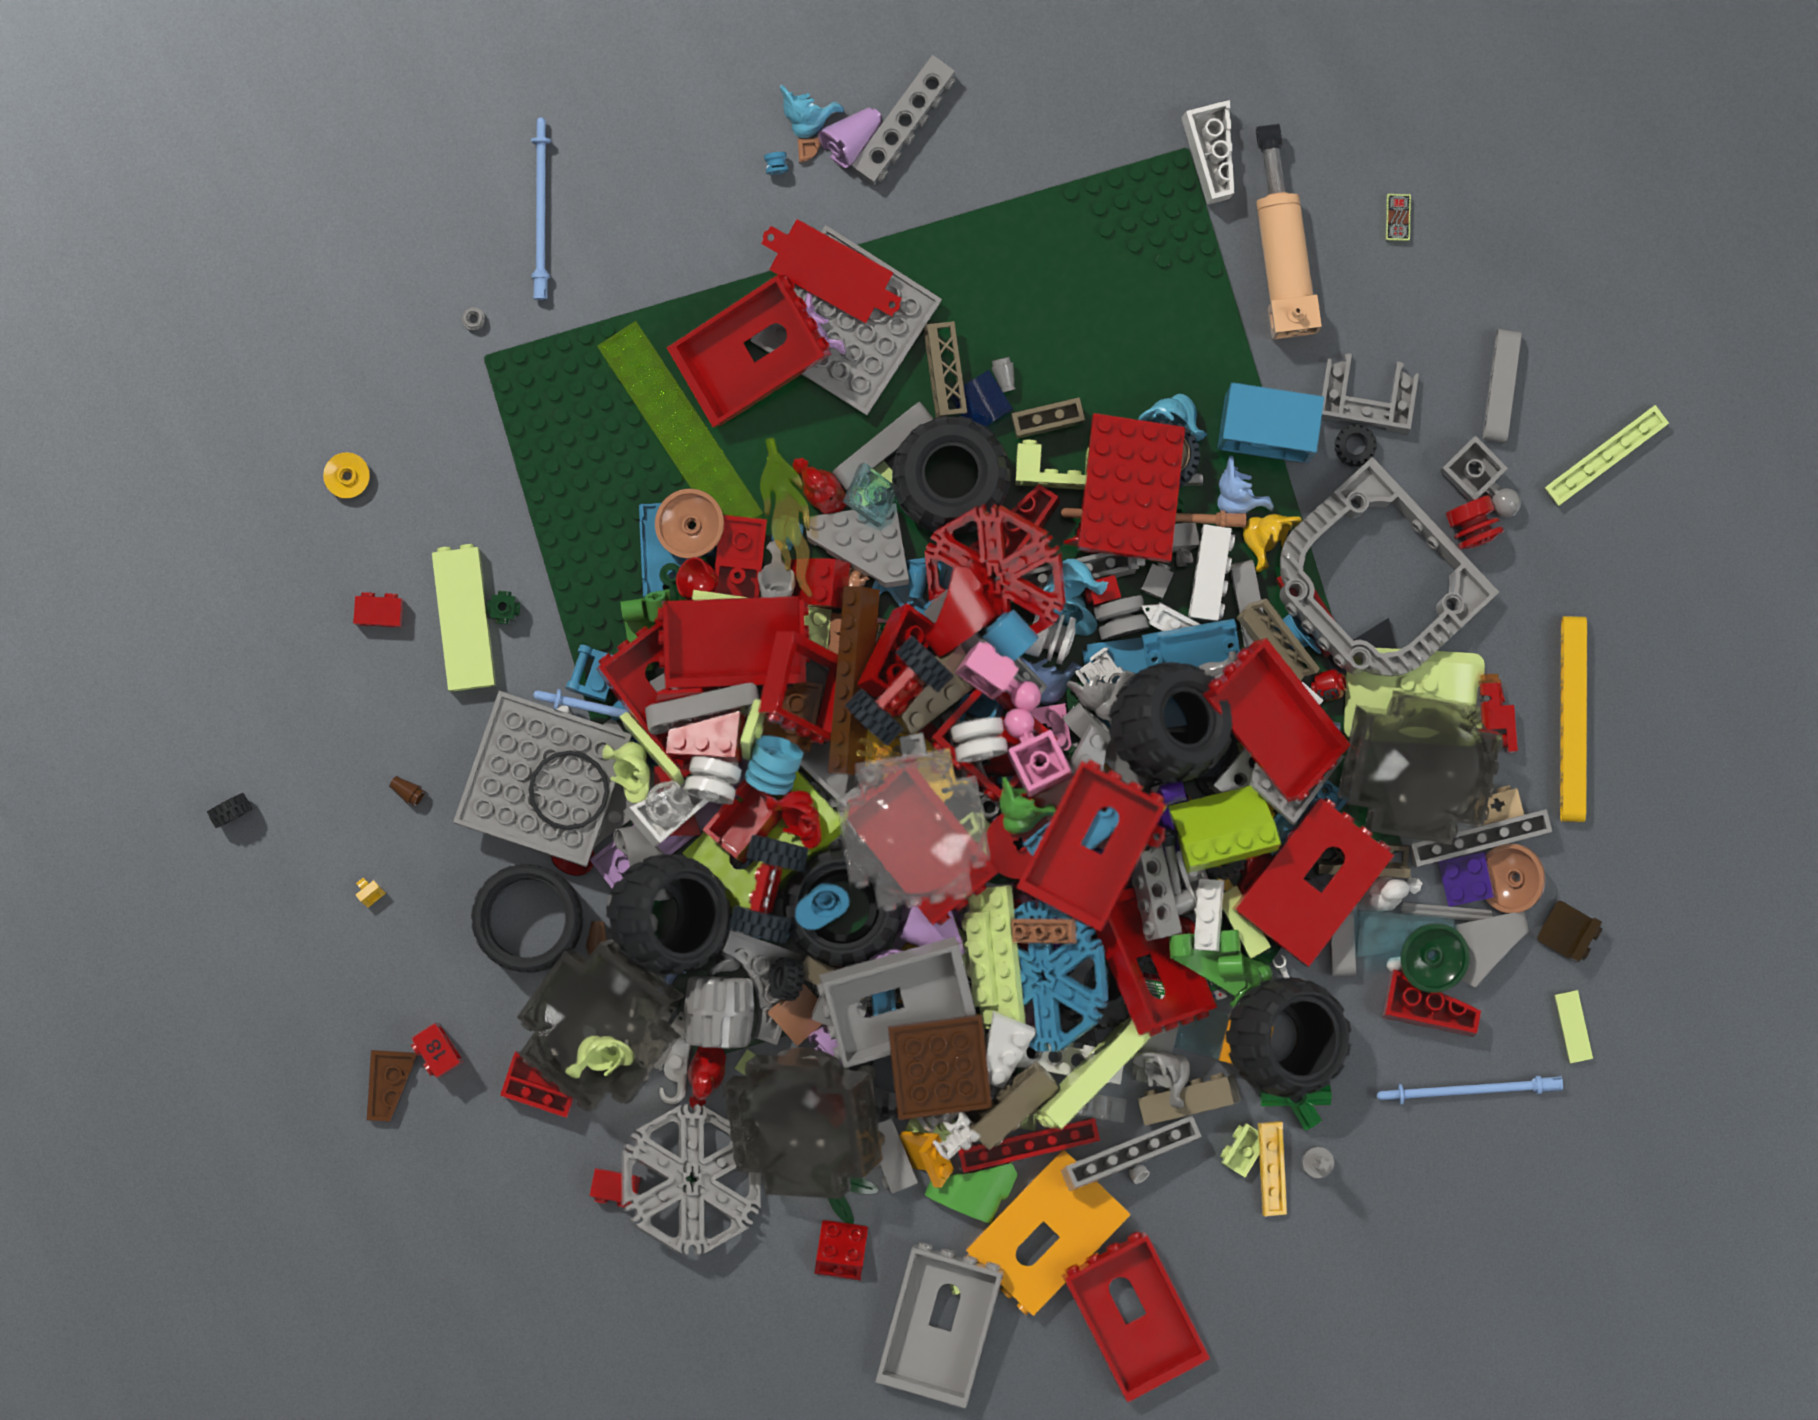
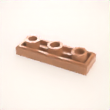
M1011 919L1013 943H1077L1075 919Z

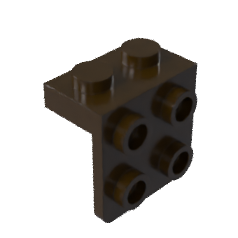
M1557 901L1539 931L1537 940L1575 963L1580 962L1581 959L1584 961L1591 951V948L1588 946L1592 939L1596 941L1602 932L1600 927L1602 921L1585 915L1563 901Z

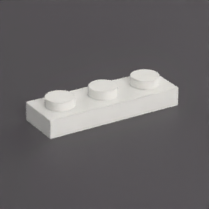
M1199 879L1194 940L1195 950L1219 951L1224 881Z

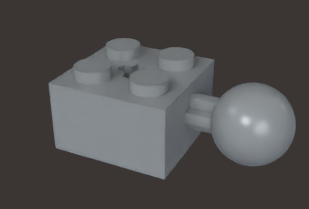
M1476 436L1440 470L1469 502L1476 500L1486 492L1492 498L1491 500L1495 507L1494 513L1498 516L1509 518L1514 516L1520 509L1521 500L1517 492L1509 488L1501 489L1495 483L1508 468ZM1469 466H1477L1478 469L1476 472L1478 475H1476L1475 473L1471 474L1469 472Z

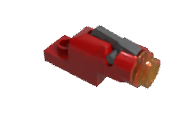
M1499 674L1480 675L1481 681H1478L1480 686L1477 688L1475 717L1481 720L1485 731L1504 730V734H1501V747L1505 748L1506 753L1516 752L1518 747L1514 705H1503V702L1506 701L1502 690V679H1499Z

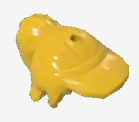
M1271 514L1264 518L1252 517L1246 521V526L1243 528V537L1247 546L1257 556L1258 564L1255 572H1261L1269 567L1266 552L1272 550L1279 540L1282 541L1281 546L1283 547L1289 530L1291 531L1293 527L1298 526L1302 522L1301 517Z

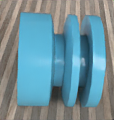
M761 736L755 742L752 759L745 773L746 781L754 788L769 794L785 795L791 792L796 778L795 772L798 770L803 757L802 750L796 744L784 738Z

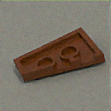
M371 1050L367 1120L389 1122L392 1120L417 1058L415 1052Z

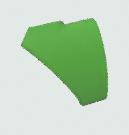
M669 589L651 592L645 598L621 601L623 621L625 622L627 639L630 643L637 638L635 633L643 627L647 626L650 629L656 624L654 619L658 617V608H662V601H670ZM656 662L650 663L645 671L653 670Z
M1239 930L1220 931L1219 951L1195 950V934L1169 936L1170 956L1172 959L1197 972L1234 996L1246 986Z
M1012 1162L979 1171L952 1174L942 1188L933 1187L930 1180L924 1195L960 1213L992 1223L1001 1200H1005L1009 1196L1018 1174Z

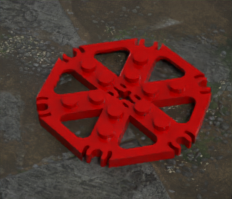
M985 504L980 509L979 505L938 528L931 536V539L935 540L937 545L929 543L925 550L930 602L947 590L940 585L938 562L941 560L951 567H969L984 590L982 594L997 613L987 624L988 626L1005 612L1009 613L1011 611L1010 600L1039 616V620L1030 625L1036 634L1055 624L1059 615L1055 614L1053 609L1061 612L1066 603L1062 554L1060 552L1053 555L1057 552L1059 546L1050 548L1047 545L1053 538L1051 535L1044 539L1041 538L1047 535L1048 532L1003 506L998 508L997 505H994L991 508L992 513H988ZM970 521L977 522L980 554L956 541L953 537V531ZM1005 522L1015 524L1029 532L1032 536L1030 543L1008 556L1005 553L1003 524ZM1047 562L1053 568L1054 591L1046 592L1021 576ZM993 572H995L996 576L1000 577L997 582H995L993 577H990Z

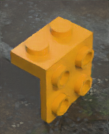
M902 1131L899 1137L912 1168L927 1170L933 1187L942 1188L954 1168L950 1159L947 1160L941 1156L933 1143L935 1140L939 1143L942 1142L940 1135Z

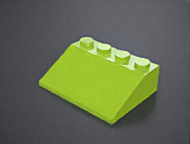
M1251 785L1168 806L1174 830L1177 831V840L1187 874L1274 852L1281 845L1275 822L1267 803Z

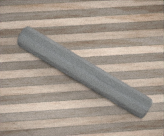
M1402 903L1400 908L1401 915L1464 921H1476L1493 917L1491 910L1415 903Z

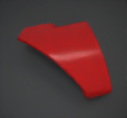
M953 567L943 606L931 632L925 639L938 657L969 639L997 615L994 608L982 594L984 591L983 587L969 567Z

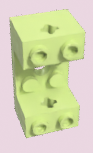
M1023 440V443H1018L1015 486L1036 487L1040 484L1045 488L1084 490L1089 447L1086 452L1085 475H1081V471L1068 470L1067 474H1058L1056 469H1044V473L1040 472L1041 445L1036 444L1037 441Z

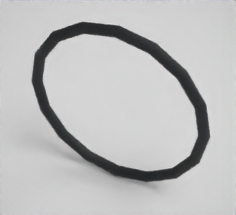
M571 750L554 753L541 761L532 773L528 789L531 805L538 817L550 826L564 830L583 828L595 821L606 807L609 795L607 776L599 763L587 754ZM572 755L584 758L596 767L602 776L605 792L602 804L594 816L583 823L567 826L554 823L541 813L535 803L533 788L537 774L546 763L556 757Z

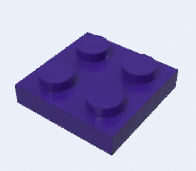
M1485 852L1438 861L1449 907L1495 897Z

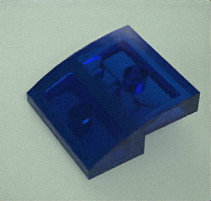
M989 370L964 385L967 413L960 414L962 417L970 418L972 421L988 427L994 421L1013 410ZM952 394L950 396L957 409H961L959 399Z

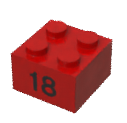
M440 1023L432 1024L411 1038L414 1042L411 1044V1047L417 1056H423L426 1063L423 1065L430 1076L442 1077L464 1063Z

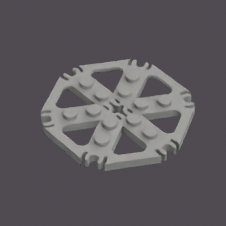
M688 1104L683 1105L682 1108L680 1105L633 1131L637 1134H631L630 1138L635 1141V1147L626 1144L624 1146L625 1150L622 1151V1205L631 1202L630 1205L624 1208L625 1212L633 1209L636 1213L635 1217L630 1219L631 1223L641 1219V1222L634 1225V1227L678 1254L683 1253V1255H687L689 1246H693L695 1255L701 1253V1247L703 1255L748 1229L749 1227L745 1225H752L753 1222L747 1218V1213L750 1212L753 1215H757L759 1213L757 1209H760V1154L751 1158V1155L757 1153L758 1148L748 1150L747 1143L753 1140L751 1137L743 1141L741 1140L743 1136L748 1135L747 1132L704 1105L701 1107L700 1105H695L694 1113L691 1114L688 1111ZM668 1122H675L679 1128V1157L652 1141L650 1134ZM711 1123L730 1136V1143L728 1146L704 1159V1124ZM639 1162L667 1180L647 1192L637 1195L632 1191V1166L634 1163ZM743 1165L749 1171V1193L744 1198L715 1179ZM690 1173L692 1174L693 1178L697 1179V1182H694L692 1187L690 1186V1182L686 1181V1178L690 1176ZM679 1201V1234L677 1237L671 1238L653 1227L650 1219L652 1215ZM704 1203L724 1214L731 1221L729 1229L711 1239L704 1236Z

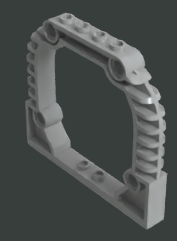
M1373 457L1296 526L1287 537L1280 556V573L1284 586L1280 590L1279 595L1285 605V609L1291 616L1298 618L1302 628L1307 633H1312L1317 639L1318 645L1333 656L1334 662L1339 667L1354 675L1365 671L1373 675L1393 677L1415 670L1499 593L1490 581ZM1351 500L1359 504V509L1351 505ZM1393 503L1411 522V527L1426 538L1429 547L1437 550L1455 570L1449 575V593L1441 598L1436 605V611L1439 616L1409 645L1399 651L1379 653L1367 641H1353L1313 598L1314 585L1303 571L1306 552L1311 545L1343 516L1351 519L1358 518L1368 507L1386 508ZM1289 588H1294L1298 592V597L1292 596ZM1446 602L1453 604L1454 611L1447 608ZM1353 656L1359 657L1362 665H1357L1353 661Z

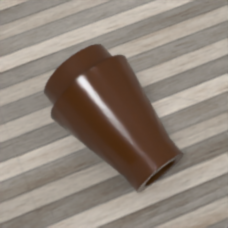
M395 776L389 785L408 806L413 805L416 807L425 795L422 786L401 779L398 776Z

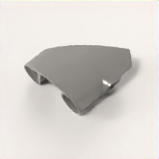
M636 826L618 828L614 831L615 846L628 856L630 867L635 863L643 862V859L650 856L664 854L657 845L653 847ZM664 888L660 890L655 898L657 901L673 899L672 894Z
M1525 911L1454 925V928L1466 940L1470 952L1469 966L1462 981L1476 988L1510 949L1529 932Z

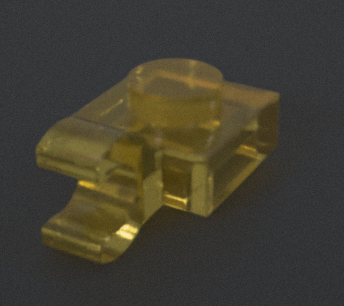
M867 738L858 740V743L865 745V751H856L855 754L857 756L868 757L870 760L887 765L898 762L899 753L892 751L893 748L885 745H879V747L875 748Z

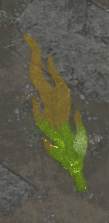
M768 438L766 439L769 456H767V464L760 482L764 512L766 515L770 514L771 491H774L776 494V505L772 519L773 539L785 559L786 571L790 570L792 562L786 545L787 537L790 539L797 555V581L800 588L808 596H812V592L805 579L810 550L802 536L798 521L800 511L803 514L805 528L809 531L810 513L804 497L790 483L791 481L799 489H802V480L795 469L778 453L775 439Z

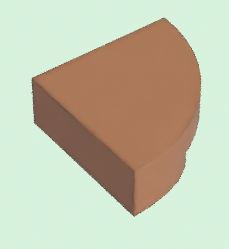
M819 138L798 139L799 163L807 162L817 154L821 144Z

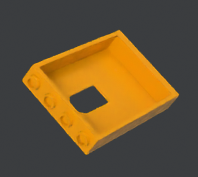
M1064 1149L1042 1169L966 1248V1251L969 1253L968 1256L977 1258V1262L983 1264L993 1262L1000 1265V1269L1004 1270L1000 1290L1009 1299L1013 1296L1019 1302L1016 1306L1025 1315L1030 1312L1034 1316L1065 1284L1061 1276L1066 1273L1065 1269L1074 1264L1079 1266L1085 1263L1086 1258L1093 1255L1131 1215L1097 1181L1069 1192L1060 1170L1076 1161ZM1044 1221L1060 1238L1035 1264L1031 1266L1021 1265L1016 1259L1017 1248Z

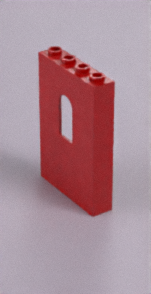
M785 274L775 276L667 347L712 427L722 426L832 355L829 350L830 345L828 341L821 337L817 330V322L808 315L804 300L797 296L794 291L795 285L788 276L786 277ZM774 323L781 324L787 332L785 343L754 362L744 342Z
M657 617L654 619L656 624L650 629L645 626L635 633L637 638L631 643L627 639L616 647L619 650L616 654L611 656L608 653L598 660L600 665L596 670L626 711L680 770L683 778L691 773L689 771L691 760L672 759L666 753L668 737L657 738L656 734L649 733L645 715L646 707L655 704L656 691L646 679L645 670L650 663L659 662V654H663V645H659L658 631H663L662 622H658ZM728 686L696 688H702L703 693L728 688Z
M1089 759L1088 762L1081 761L1017 888L1087 925L1103 931L1168 804L1163 802L1165 798L1155 792L1149 795L1142 791L1143 786L1133 781L1128 784L1121 780L1122 775L1112 770L1107 773L1100 769L1101 764ZM1108 806L1118 812L1119 822L1102 855L1081 845L1097 812L1101 808Z
M1327 797L1324 800L1317 798L1232 908L1304 966L1308 967L1394 856L1389 852L1391 848L1381 840L1376 842L1371 838L1372 832L1363 826L1361 828L1357 827L1353 823L1355 819L1346 812L1342 814L1335 809L1337 805ZM1332 846L1338 847L1344 853V863L1320 893L1303 878L1327 848Z
M1133 887L1123 890L1103 931L1095 929L1098 939L1101 940V946H1103L1105 956L1138 1035L1142 1036L1148 1033L1152 1037L1163 1032L1162 1028H1165L1167 1032L1179 1027L1178 1023L1184 1026L1194 1022L1195 1017L1197 1021L1209 1017V1011L1217 1008V1005L1205 977L1171 958L1169 936L1146 941L1142 929L1143 924L1140 911L1137 907L1135 889ZM1179 917V921H1180L1182 933L1175 934V935H1183V934H1186L1185 929H1184V927H1183V925H1182V922H1181V920H1180V917ZM1148 954L1151 955L1165 989L1162 999H1157L1151 995L1136 958Z
M1140 1231L1127 1237L1128 1240L1121 1244L1119 1242L1111 1244L1106 1248L1107 1251L1100 1255L1095 1253L1087 1257V1262L1079 1266L1074 1264L1065 1269L1066 1273L1061 1275L1127 1403L1210 1359L1148 1235L1145 1232L1140 1233ZM1118 1277H1124L1130 1281L1146 1312L1145 1315L1128 1324H1125L1109 1292L1110 1283Z

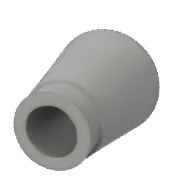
M1010 357L992 361L993 367L991 369L1001 391L1014 390V366Z

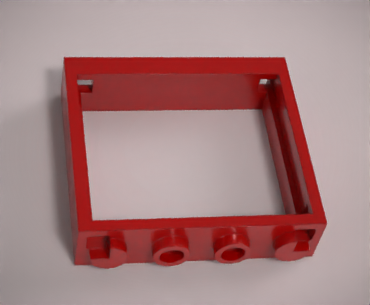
M777 631L758 712L767 716L768 721L781 723L782 728L794 730L796 735L810 738V742L823 745L824 742H831L838 654L795 631ZM795 651L829 669L816 725L782 708Z
M976 689L932 736L930 741L933 744L931 746L940 755L943 753L950 758L949 763L958 771L962 769L968 774L966 778L974 786L979 784L985 790L984 794L987 798H990L993 802L998 801L1000 803L1003 789L1000 790L970 762H958L955 748L943 738L947 731L982 695V692ZM1005 690L994 698L1008 712L1016 708L1011 700V696ZM1033 717L1034 728L1032 734L1034 736H1039L1049 731ZM1017 773L1009 781L1010 786L1015 787L1020 782Z

